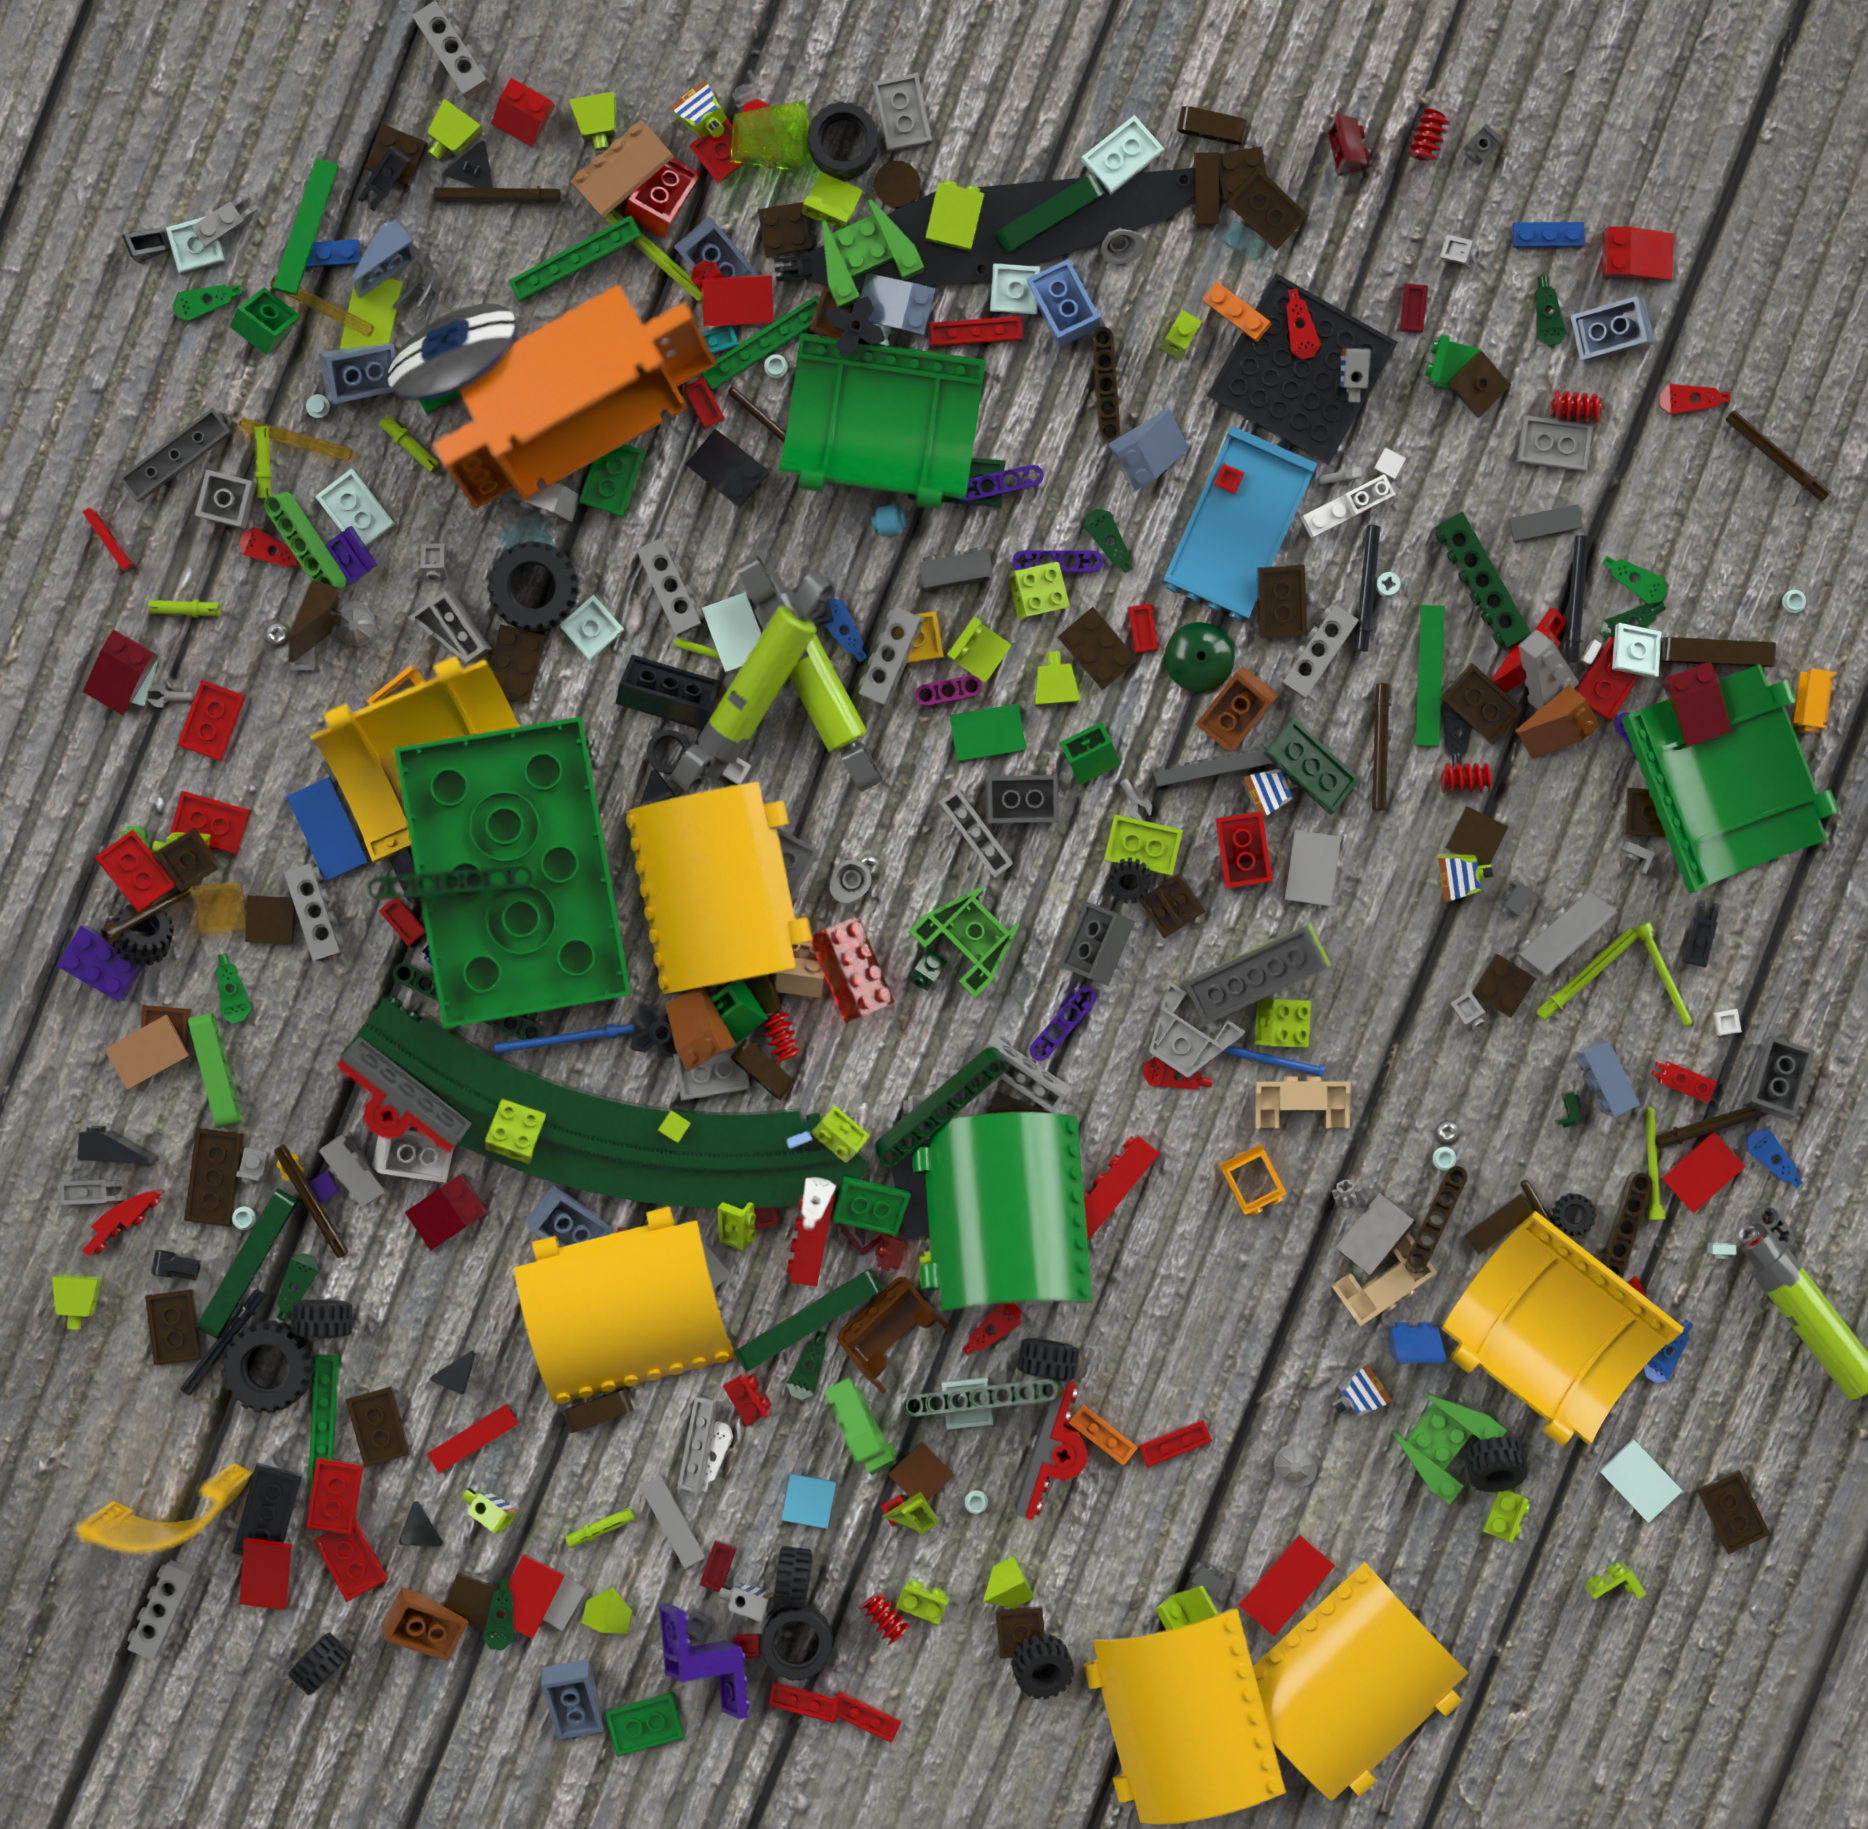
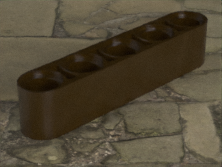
M1099 327L1092 336L1099 439L1101 442L1108 444L1119 438L1120 435L1113 332L1107 327ZM1105 334L1108 336L1109 342L1104 345L1099 344L1096 336ZM1106 357L1110 360L1111 365L1107 368H1102L1098 364V359ZM1108 380L1112 384V389L1110 391H1103L1100 388V382ZM1106 403L1111 404L1114 412L1109 415L1104 414L1101 406ZM1112 427L1116 435L1113 438H1107L1103 434V429Z
M1662 637L1661 662L1695 664L1711 662L1715 665L1757 666L1761 664V667H1775V642Z
M1453 1166L1447 1171L1411 1247L1405 1264L1408 1271L1413 1274H1420L1426 1269L1468 1178L1467 1172L1463 1167ZM1457 1174L1461 1177L1462 1182L1454 1183L1451 1181L1450 1176ZM1449 1195L1452 1198V1203H1443L1440 1196ZM1438 1215L1442 1218L1443 1223L1434 1224L1430 1217ZM1429 1236L1433 1240V1244L1424 1245L1421 1237ZM1415 1256L1420 1257L1423 1260V1265L1415 1266L1412 1264L1411 1258Z
M1638 1171L1632 1172L1627 1178L1601 1259V1263L1607 1268L1614 1266L1616 1268V1275L1621 1279L1624 1276L1652 1188L1650 1176ZM1642 1176L1645 1181L1644 1186L1637 1189L1634 1184L1635 1180ZM1631 1199H1636L1637 1208L1634 1211H1629L1627 1207ZM1628 1221L1630 1223V1230L1627 1233H1622L1620 1226L1623 1222ZM1620 1243L1623 1245V1252L1615 1256L1613 1248L1616 1244Z

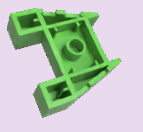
M872 199L868 200L872 213L871 216L831 233L826 221H822L829 290L837 307L841 309L853 305L856 300L860 299L852 279L891 261H894L902 281L924 273V265L915 245Z
M982 886L925 914L908 931L924 949L942 932L974 964L958 981L973 998H976L993 980L1020 925L1017 922L1008 931L976 899L984 889Z
M847 1378L824 1390L836 1414V1419L845 1433L843 1435L856 1462L860 1466L865 1464L868 1473L871 1475L897 1463L894 1456L898 1454L892 1442L887 1443L859 1387H854L851 1379Z
M1425 1391L1423 1395L1433 1402L1405 1439L1395 1431L1392 1434L1429 1489L1450 1505L1464 1486L1445 1471L1449 1463L1472 1434L1483 1440L1490 1437L1503 1436L1507 1430L1483 1411Z

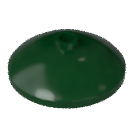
M1195 622L1181 627L1172 635L1165 649V666L1168 674L1177 685L1188 691L1208 692L1216 689L1228 679L1234 667L1235 652L1231 640L1223 630L1209 623ZM1198 652L1205 654L1204 660L1197 659Z

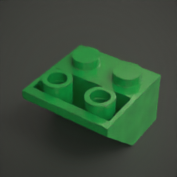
M1102 721L1059 742V746L1079 785L1121 765L1114 745Z
M743 980L729 984L711 998L735 1044L768 1019Z

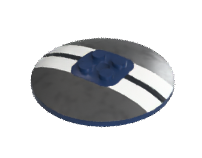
M483 303L458 309L435 320L415 334L397 353L388 373L390 387L397 396L403 399L421 401L447 395L472 383L489 371L509 350L517 333V322L514 315L503 305Z

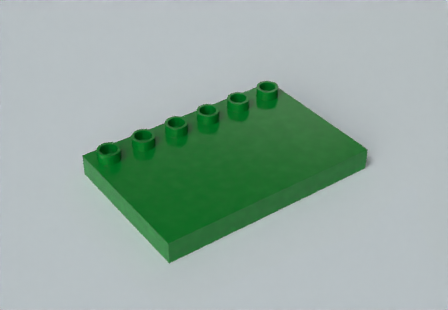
M582 716L395 747L394 751L416 874L511 866H526L532 872V881L530 885L524 888L420 896L443 1028L630 996V985ZM523 870L515 874V880L521 884L527 882L529 878L527 872ZM496 872L491 876V882L494 885H501L505 881L504 875L500 872ZM472 874L467 878V884L470 887H477L481 883L480 877L476 874ZM448 876L443 880V886L446 889H453L457 885V880L452 876ZM424 878L419 883V888L422 891H429L433 887V882L429 878Z

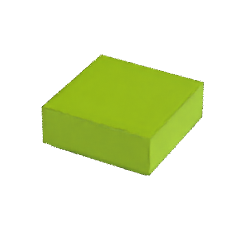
M671 1110L658 1130L679 1143L691 1123Z

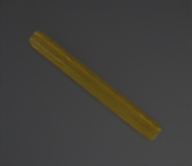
M277 275L273 276L270 282L272 288ZM299 288L297 296L284 293L367 337H370L374 332L375 327L372 324L302 288Z
M241 418L239 423L241 431L255 434L254 427L267 426L269 427V439L350 461L353 450L345 446L247 418Z

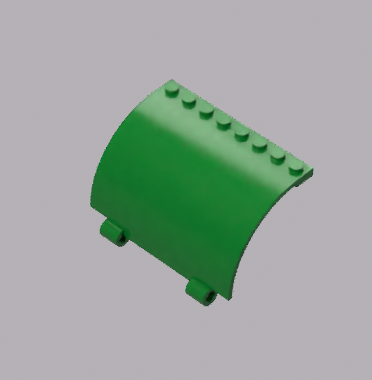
M800 333L789 419L778 472L799 474V489L823 492L824 481L917 494L916 506L940 509L942 495L966 499L986 360L881 344L871 346L866 342L858 341L854 353L841 357L836 345L839 338Z
M1761 664L1718 680L1732 730L1730 733L1686 747L1668 699L1621 718L1631 742L1632 750L1641 768V773L1648 786L1649 794L1656 807L1658 818L1661 820L1667 841L1671 846L1675 862L1679 867L1683 883L1689 894L1756 865L1827 841L1828 839L1820 818L1839 812L1831 789L1818 793L1785 706L1797 700L1789 679L1769 686Z
M1017 1112L949 1119L929 1136L930 1147H918L912 1151L913 1173L925 1174L932 1261L931 1264L920 1265L921 1290L940 1289L941 1309L943 1311L975 1305L1017 1301L1092 1302L1077 1116Z

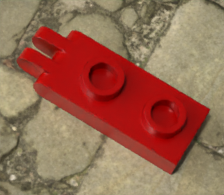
M1666 1061L1665 1065L1659 1062L1655 1063V1067L1663 1069L1662 1073L1654 1070L1651 1072V1075L1659 1078L1658 1083L1705 1103L1709 1102L1717 1081L1669 1061Z

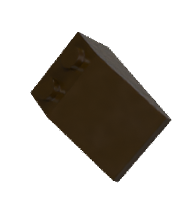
M314 580L311 581L288 634L289 662L294 663L331 634L334 625H339L342 612L339 611L342 603V598L339 597V587Z

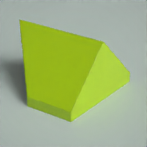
M921 1492L881 1516L913 1529L920 1535L940 1523Z
M1014 1555L993 1565L983 1603L1016 1608L1035 1598Z
M612 1587L586 1601L582 1624L601 1633H628L632 1610Z

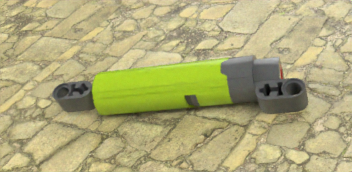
M758 555L736 566V570L745 588L757 606L754 612L763 629L766 628L778 607L787 606L792 608L790 602L794 592L787 591L778 572L769 575ZM815 634L790 673L789 678L828 752L833 753L844 748L845 751L841 753L842 760L857 788L863 792L882 782V777L866 746L862 742L856 743V741L867 734V730Z
M813 570L804 578L790 602L792 608L787 606L777 608L699 735V744H694L687 749L673 771L671 779L688 794L694 793L701 786L706 776L719 779L728 764L736 762L815 635L817 629L811 620L820 613L834 590V584L818 571Z
M1772 1207L1755 1209L1751 1214V1222L1759 1232V1235L1750 1240L1741 1249L1754 1266L1751 1274L1782 1315L1792 1325V1328L1845 1397L1850 1401L1858 1400L1862 1397V1404L1868 1411L1867 1350L1787 1246L1793 1242L1794 1234L1778 1211ZM1764 1212L1768 1216V1221L1766 1224L1762 1220V1214Z

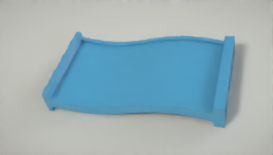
M1231 426L1162 580V583L1166 584L1165 588L1175 593H1178L1179 590L1187 593L1186 597L1198 603L1201 599L1209 603L1208 607L1215 611L1221 612V609L1230 612L1229 617L1241 622L1243 619L1248 620L1258 598L1257 567L1272 566L1317 463ZM1223 463L1245 473L1235 495L1214 486Z

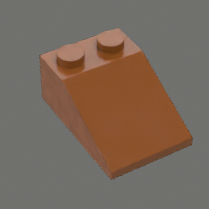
M1242 666L1195 725L1227 751L1233 753L1279 694Z
M1568 685L1515 731L1530 757L1534 759L1583 741L1600 724L1587 700Z
M704 986L693 988L665 1005L676 1051L687 1071L705 1064L736 1045Z
M401 1587L381 1628L385 1641L448 1661L469 1622L429 1597Z

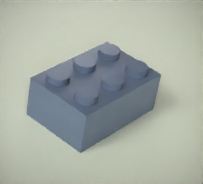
M1599 1040L1576 1051L1578 1056L1575 1058L1576 1063L1581 1071L1584 1070L1588 1078L1585 1081L1590 1091H1595L1598 1097L1596 1104L1601 1113L1605 1112L1606 1115L1616 1117L1640 1105L1610 1041Z

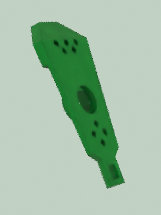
M223 284L178 292L173 308L178 318L189 322L231 303L232 297L242 294L240 285L229 288ZM206 296L212 297V302L210 304L204 303V298Z
M1606 556L1602 564L1611 569V575L1639 596L1645 603L1661 602L1667 592L1665 578L1623 559L1615 561ZM1631 574L1638 576L1636 583L1630 581Z
M227 953L218 955L220 967L216 971L222 1017L232 1024L245 1021L252 1007L235 965L229 963ZM228 984L234 985V991L232 993H229L226 990V986Z

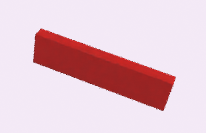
M1022 316L929 323L930 347L1023 341Z
M506 1403L432 1449L427 1455L438 1473H441L515 1427L519 1422Z

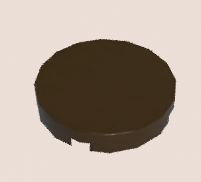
M891 161L884 164L877 171L874 178V190L884 205L891 208H902L917 199L920 192V178L911 164L904 161Z

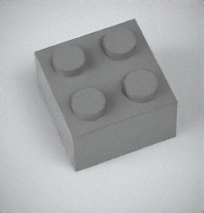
M206 470L195 516L246 530L257 484L250 480Z

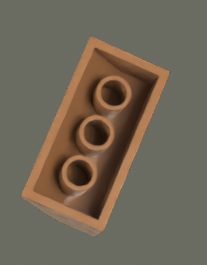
M640 120L632 125L621 138L613 141L606 151L597 155L593 162L585 169L577 172L570 182L584 200L604 218L674 156L655 133Z

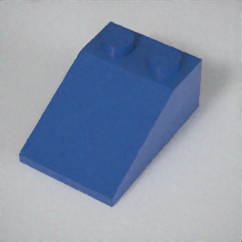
M1395 1322V1326H1389V1355L1398 1363L1446 1362L1439 1328L1432 1326V1322H1418V1326H1409V1322Z

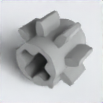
M1351 1180L1340 1181L1337 1183V1190H1332L1336 1205H1341L1346 1209L1358 1205V1199L1363 1198L1358 1182L1353 1183Z

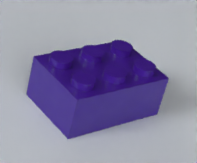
M80 925L57 967L117 1002L125 1000L144 967L139 966L138 963L132 965L129 964L128 960L123 961L120 959V954H115L114 947L111 944H107L99 932L87 925Z

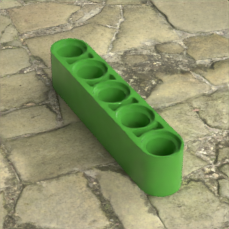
M281 492L267 497L264 502L267 514L310 580L339 587V591L343 590L346 586V578L294 497L288 492Z
M213 1012L191 1017L188 1019L189 1028L215 1125L220 1129L242 1122L241 1113L216 1018Z

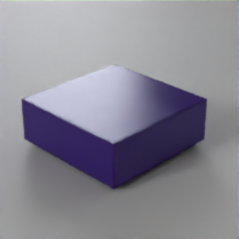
M329 1171L308 1183L320 1203L340 1191Z

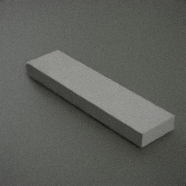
M695 1396L677 1486L678 1489L697 1494L702 1492L719 1401Z
M660 1474L640 1485L684 1569L704 1559L706 1556L662 1475Z

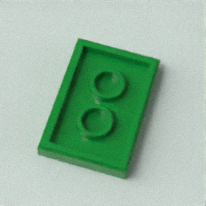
M624 444L593 461L578 503L623 518L645 451Z
M1019 704L949 715L957 761L1026 750Z
M844 1176L831 1212L830 1221L897 1236L911 1193L907 1190Z
M673 1691L604 1711L617 1757L685 1738Z

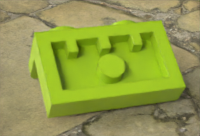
M836 1105L828 1111L811 1132L845 1163L859 1151L870 1137L865 1130Z
M724 1202L719 1205V1242L744 1251L749 1244L754 1242L757 1232L755 1231L756 1214L754 1213L753 1203L749 1202L743 1210Z
M1509 1490L1497 1492L1482 1531L1512 1544L1514 1539L1517 1540L1521 1533L1522 1527L1519 1525L1522 1517L1525 1518L1530 1508L1528 1499Z
M914 1579L911 1582L905 1580L895 1608L939 1625L945 1608L949 1603V1597L946 1596V1592L938 1588H933V1590L924 1587V1583Z

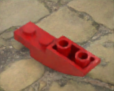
M1550 607L1535 630L1546 636L1558 648L1561 643L1556 637L1567 622L1557 609ZM1519 642L1509 652L1491 679L1505 693L1527 679L1526 671L1522 667L1519 649L1521 643Z
M156 1189L136 1195L107 1211L91 1226L97 1234L82 1251L88 1257L95 1253L97 1255L101 1254L108 1246L105 1242L111 1236L115 1238L122 1231V1224L126 1228L133 1225L139 1226L146 1218L144 1213L149 1208L153 1210L161 1202L160 1195L164 1191Z

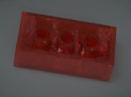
M859 916L811 935L812 946L845 1023L894 1003Z

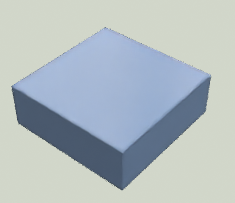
M807 1131L788 1138L787 1143L789 1148H793L812 1141L813 1138L811 1133Z

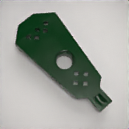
M1547 275L1540 276V288L1536 291V339L1547 346L1558 345L1567 335L1555 289L1549 286ZM1547 306L1553 309V313L1550 315L1544 311Z
M1096 509L1086 516L1085 530L1113 564L1120 565L1125 574L1133 568L1127 560L1130 554L1111 512ZM1112 537L1115 540V544L1108 546L1106 544L1107 538Z
M1662 601L1654 606L1645 604L1605 619L1602 622L1600 634L1604 642L1607 641L1608 637L1615 638V625L1618 623L1631 625L1629 623L1631 617H1635L1638 620L1636 627L1645 628L1656 620L1657 614L1666 610V607Z
M303 1253L291 1258L277 1303L280 1307L277 1319L285 1322L288 1313L293 1311V1303L291 1301L295 1303L302 1300L319 1272L316 1257ZM297 1283L299 1291H292L291 1285Z
M818 1330L815 1339L809 1341L786 1383L792 1397L804 1400L815 1394L826 1351L823 1342L827 1333ZM807 1361H812L814 1363V1367L812 1369H807L805 1367V1363Z
M500 1578L499 1589L493 1593L483 1639L491 1650L503 1651L514 1641L513 1593L509 1590L510 1579ZM503 1610L505 1617L498 1618L496 1612Z

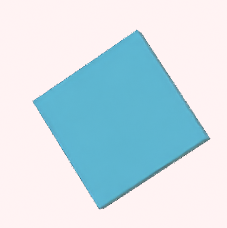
M790 1473L782 1520L828 1529L836 1481Z

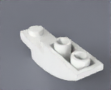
M1384 474L1300 518L1310 537L1313 538L1396 494Z

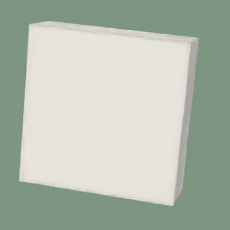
M1385 447L1374 470L1394 480L1406 458Z
M1596 640L1590 641L1579 662L1585 666L1592 664L1602 643Z
M738 758L736 762L728 764L722 776L741 785L751 765Z
M1738 1009L1713 1013L1717 1036L1742 1032Z

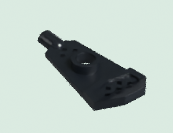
M1444 704L1442 706L1447 753L1452 756V767L1456 763H1459L1462 767L1461 756L1467 753L1470 726L1455 712L1453 713L1449 706ZM1458 727L1461 729L1462 733L1460 736L1453 734L1454 728Z

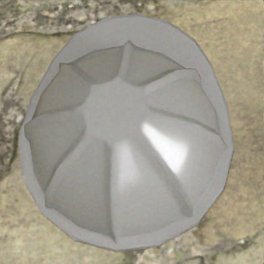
M1118 228L1108 232L1102 243V255L1111 264L1120 265L1128 263L1142 255L1146 243L1143 236L1139 233Z
M353 601L347 603L341 610V620L339 625H337L339 637L350 646L359 647L366 645L373 639L376 633L377 625L375 618L367 605L362 602Z
M858 860L841 862L836 866L830 880L829 889L831 895L841 903H850L862 897L871 885L870 871L864 863Z
M1295 1444L1287 1445L1280 1449L1275 1456L1274 1468L1281 1480L1301 1487L1309 1485L1314 1481L1317 1475V1467L1312 1455L1306 1448Z

